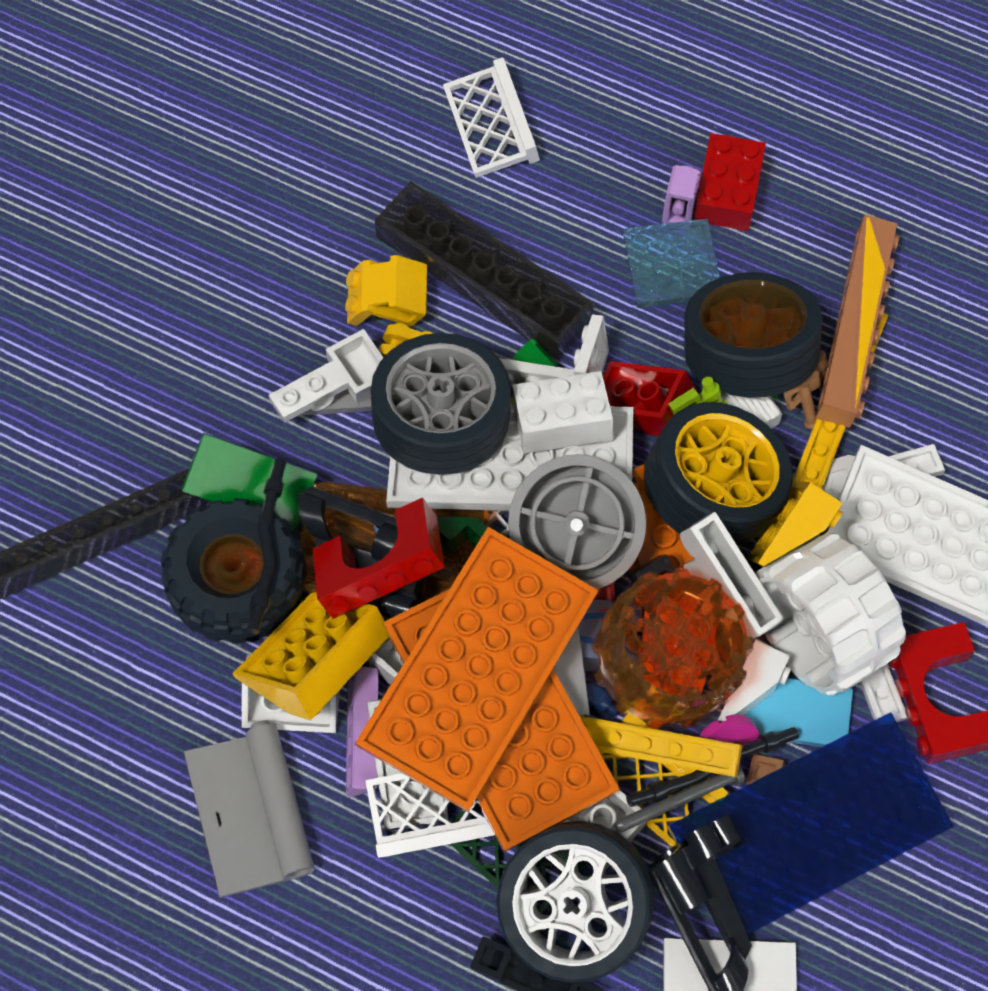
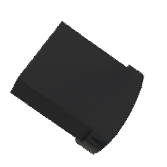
M666 554L659 555L627 573L632 584H642L661 573L672 589L680 585L678 575Z

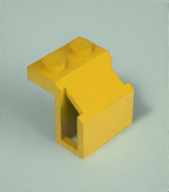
M399 255L390 256V261L388 262L362 261L353 270L349 271L346 278L348 298L345 304L348 324L358 326L370 315H374L412 327L426 315L427 264Z

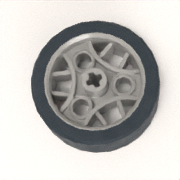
M433 333L420 335L406 340L391 349L380 361L373 374L370 391L374 433L381 447L394 460L405 467L428 474L445 475L460 473L477 467L489 459L502 445L508 432L510 420L511 386L509 376L501 360L488 347L478 341L458 334ZM472 414L476 416L477 419L472 420L469 419L468 416ZM412 415L415 419L407 421L405 418Z

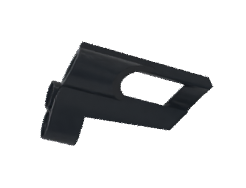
M311 486L298 495L297 501L300 516L306 529L314 537L315 547L334 539L328 529L324 514L325 508L329 507L370 522L379 529L374 538L371 551L345 542L355 554L357 569L377 563L393 548L398 536L396 517ZM432 574L384 595L380 609L381 615L392 618L420 604L426 589L427 579Z
M729 813L685 835L681 842L670 847L655 859L650 865L651 870L649 871L709 991L744 990L749 972L745 960L752 947L715 858L744 844V839ZM702 903H705L730 952L725 967L718 974L715 973L685 914L686 911Z

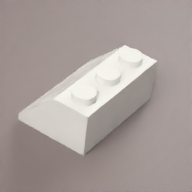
M242 683V728H251V725L255 722L268 720L270 724H276L278 730L336 733L340 691L310 721L289 714Z

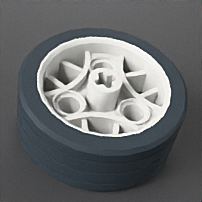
M574 821L559 823L538 833L516 851L508 861L501 876L496 901L501 929L505 940L516 956L532 970L550 979L573 983L593 981L607 976L630 959L639 948L650 926L655 897L653 880L649 874L647 864L632 843L620 833L601 824ZM570 849L567 862L555 852ZM544 856L562 871L561 875L550 884L547 883L535 866ZM584 860L592 864L594 869L592 876L584 877L578 872L577 866L579 861ZM607 863H609L618 874L605 875ZM530 876L539 888L527 890ZM623 882L627 898L610 904L606 895L605 884ZM578 897L581 902L575 904L572 899ZM538 900H546L551 904V915H542L538 912L536 906ZM628 906L625 922L618 916L615 910ZM593 918H602L606 922L607 931L605 933H597L592 929L591 920ZM549 928L548 939L539 932L540 929ZM557 929L568 931L577 936L571 950L555 945ZM582 940H583L592 950H590V951H578V949H579V947H580V945H581Z

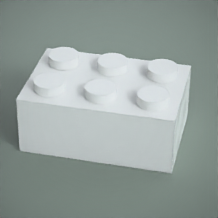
M601 371L512 385L513 408L523 454L613 439V416Z

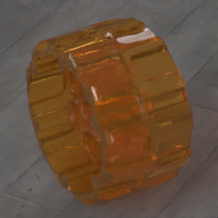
M675 568L671 573L659 576L653 572H647L641 575L631 588L619 594L605 613L602 626L593 638L592 650L598 655L599 669L595 674L599 686L606 687L612 698L617 702L614 706L616 710L621 714L630 713L646 721L645 726L657 730L663 724L679 723L680 727L684 729L692 727L703 717L716 711L743 684L747 677V671L742 668L745 659L754 650V643L752 637H747L746 627L742 618L746 612L740 603L735 605L732 599L722 590V584L713 578L708 581L691 575L686 568ZM644 606L645 611L651 614L649 619L642 618L636 621L635 624L630 623L635 616V608ZM684 612L690 616L688 618L684 617ZM660 614L667 615L671 620V624L665 623L661 619ZM689 627H695L697 634L700 636L693 635ZM639 631L646 634L648 642L640 640L636 632ZM709 636L713 641L715 647H713L710 644H706V640L709 638ZM666 644L673 645L678 654L670 653L667 650ZM625 645L630 652L638 655L633 664L628 657ZM695 657L704 659L707 667L700 666L696 662ZM642 662L650 663L654 668V672H648ZM672 674L680 676L683 680V685L675 683ZM709 674L713 675L707 681V686L713 690L712 692L701 695L697 687H691L695 680L704 679ZM656 680L659 681L661 689L655 687L652 683Z

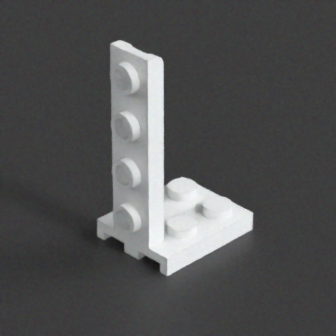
M592 314L589 325L584 326L582 331L583 344L581 349L576 350L574 356V370L499 358L508 373L510 386L597 371L603 372L609 353L604 316Z

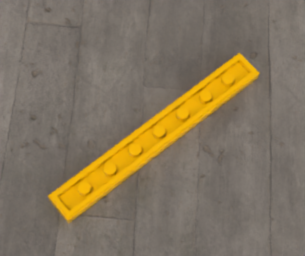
M883 313L881 321L876 323V328L880 329L876 345L871 347V352H875L888 318L887 314ZM816 419L792 480V487L796 482H811L822 489L844 433V425Z

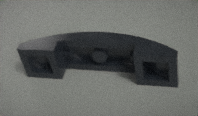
M484 936L470 965L472 970L513 991H605L588 982L570 983L550 979L532 970L516 956L511 948Z

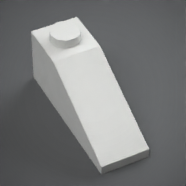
M755 640L718 718V722L726 721V716L746 714L774 693L778 683L784 685L792 669L786 666L790 655Z

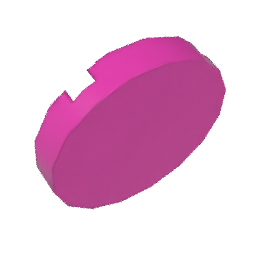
M745 715L726 716V721L719 723L716 720L710 723L699 735L701 738L742 745L757 740L759 732L751 718Z

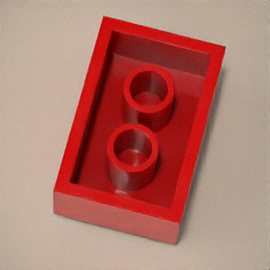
M710 133L695 207L694 222L749 231L766 145L765 142Z

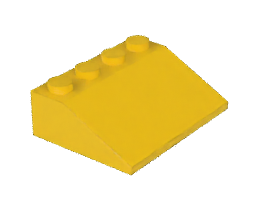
M796 482L790 490L788 499L768 524L746 559L764 567L825 531L827 527L833 528L843 513L839 510L843 503L811 482Z
M313 590L232 674L237 680L289 714L311 721L389 637L383 626L384 619L377 606L364 604L332 619L317 600V593Z

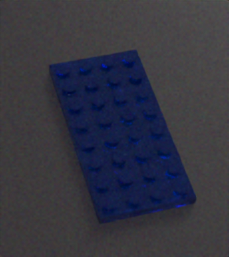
M892 712L667 826L677 844L685 838V835L729 813L731 814L744 839V844L715 858L747 935L954 827Z

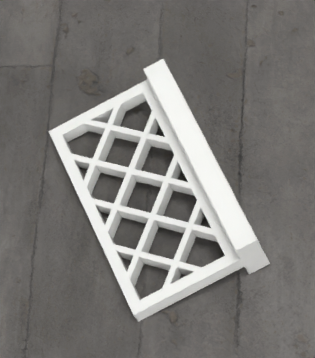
M503 57L494 60L493 67L443 84L475 178L528 160L529 164L540 161L534 139ZM490 77L493 78L494 83L489 91L478 87L482 80ZM459 88L468 90L463 100L453 97L451 91ZM474 92L486 96L480 107L469 103ZM491 99L502 102L497 113L486 109ZM465 108L476 112L471 122L460 118ZM482 114L493 118L488 129L477 125ZM499 121L510 125L505 135L494 132ZM473 130L485 134L479 145L468 141ZM490 137L502 141L496 151L485 148ZM507 143L518 147L520 152L512 156L502 154ZM481 153L492 156L489 164L477 167L476 161Z
M400 773L365 780L376 835L378 858L494 835L486 818L473 810L477 803L476 800L470 811L465 812L459 822L451 823L441 816L449 801L446 800L438 813L422 803L430 791L428 788H426L419 800L404 790L411 779L406 775ZM404 780L400 787L393 782ZM387 783L397 790L387 806L376 798L374 785ZM401 793L416 803L406 819L391 809ZM378 805L384 809L381 816L379 814ZM419 806L435 816L428 828L420 829L409 822ZM389 812L402 821L403 824L396 834L384 836L381 822ZM470 813L477 817L476 819L466 820ZM438 819L445 823V825L433 827ZM407 825L414 830L402 833Z

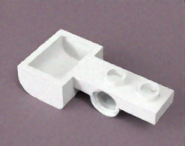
M364 329L327 348L326 356L329 363L269 394L270 402L284 423L309 409L320 411L328 407L333 402L335 395L346 389L357 404L371 399L370 390L373 374L383 356Z

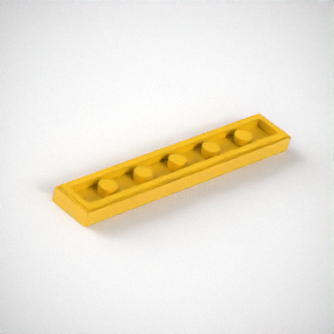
M580 716L599 752L731 777L738 776L743 745Z

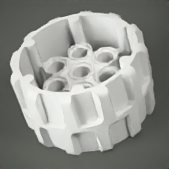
M832 532L823 535L818 534L756 571L755 575L784 618V620L766 631L764 635L773 648L790 655L786 666L792 668L791 671L806 686L818 690L822 695H834L837 692H845L899 655L901 651L900 645L906 639V630L903 626L902 611L898 601L894 597L881 571L874 566L859 547L841 539L838 534Z

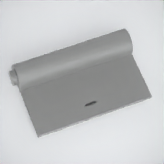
M268 720L258 721L251 725V729L247 731L246 737L184 751L219 898L293 880L314 872L313 859L276 724H270Z

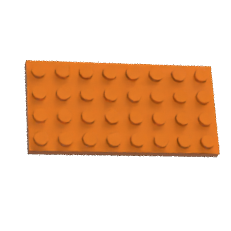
M487 527L359 735L355 746L466 812H469L599 590L492 528Z
M449 589L383 622V626L403 664ZM554 669L551 671L476 799L504 853L533 838L538 833L571 818L620 791Z

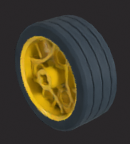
M703 402L688 406L677 412L663 428L644 464V483L647 496L655 511L666 524L681 534V532L705 516L716 512L737 546L750 542L764 531L788 499L792 487L793 469L789 454L781 439L766 423L754 414L724 403Z

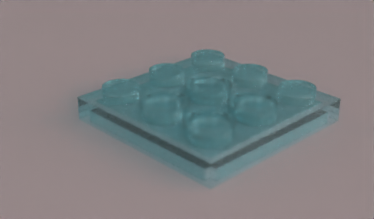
M708 219L624 228L623 237L637 308L686 303L704 285L720 278Z

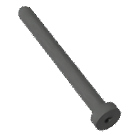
M739 765L737 777L716 775L618 819L614 824L615 829L618 832H624L732 783L738 786L745 782L744 772Z

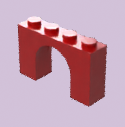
M423 497L395 510L398 530L397 540L391 551L383 559L371 566L357 569L355 554L341 536L313 548L317 600L332 619L445 568L437 516Z
M965 622L907 635L904 643L900 645L901 651L899 655L888 662L891 669H895L898 677L896 680L900 697H904L908 706L906 709L907 720L910 726H914L918 735L916 745L919 754L925 756L929 765L988 750V710L966 716H950L937 710L929 702L924 690V677L928 672L939 667L968 661L975 651Z

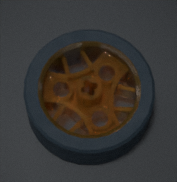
M760 272L736 273L723 276L704 285L694 293L687 303L684 313L685 361L690 371L701 382L705 377H712L714 382L719 384L723 393L732 396L748 398L768 397L787 392L807 380L818 365L822 331L821 308L815 297L808 290L788 278Z

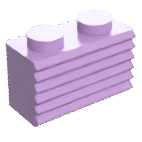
M673 166L662 217L664 224L682 228L690 227L701 175L699 170L690 166Z

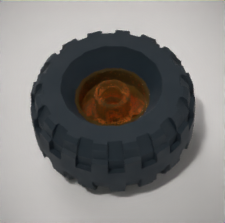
M239 498L234 499V502L223 503L222 500L210 502L209 507L201 511L197 508L185 516L186 521L182 525L175 527L168 537L169 543L166 550H163L161 559V577L166 596L175 614L178 615L183 624L193 632L197 631L203 634L206 639L216 642L222 639L231 640L232 643L246 642L247 638L258 636L260 639L272 633L271 629L281 624L292 613L295 605L300 603L306 578L304 554L293 527L285 518L282 519L274 510L270 528L277 565L269 593L271 602L268 612L264 613L259 634H251L247 631L252 612L250 608L252 595L257 592L264 565L258 532V522L263 503L262 505H254L250 503L249 499Z

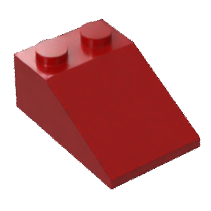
M610 361L603 374L610 406L633 407V429L652 436H659L665 425L674 416L668 403L692 388L696 390L687 372L680 369Z

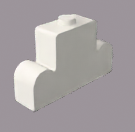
M716 512L705 516L681 532L682 544L688 553L694 557V559L684 565V568L716 617L730 614L737 630L747 639L761 636L784 620Z

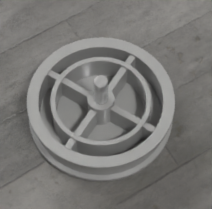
M573 454L557 457L541 464L522 481L512 499L508 528L512 541L590 586L599 589L620 578L638 557L645 538L646 515L638 490L623 471L601 458Z

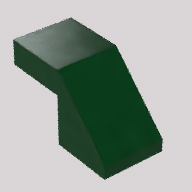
M437 517L441 546L448 554L453 552L465 540H468L476 547L487 529L476 517Z

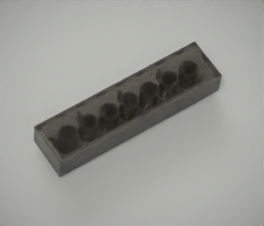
M411 181L375 219L376 238L404 257L427 264L428 273L528 341L535 338L539 345L557 360L582 333L584 326L590 322L594 308L592 301Z

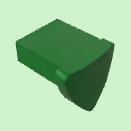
M535 338L527 342L512 358L515 361L557 367L559 365L539 345Z

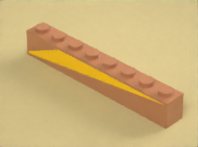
M864 214L857 229L816 419L850 428L854 419H860L865 402L860 400L861 394L866 393L870 377L865 375L867 369H871L875 353L871 352V347L876 345L880 329L876 328V323L881 321L885 305L881 304V299H885L890 282L885 281L886 275L891 274L895 260L890 258L891 252H895L899 241V236L895 235L897 223Z

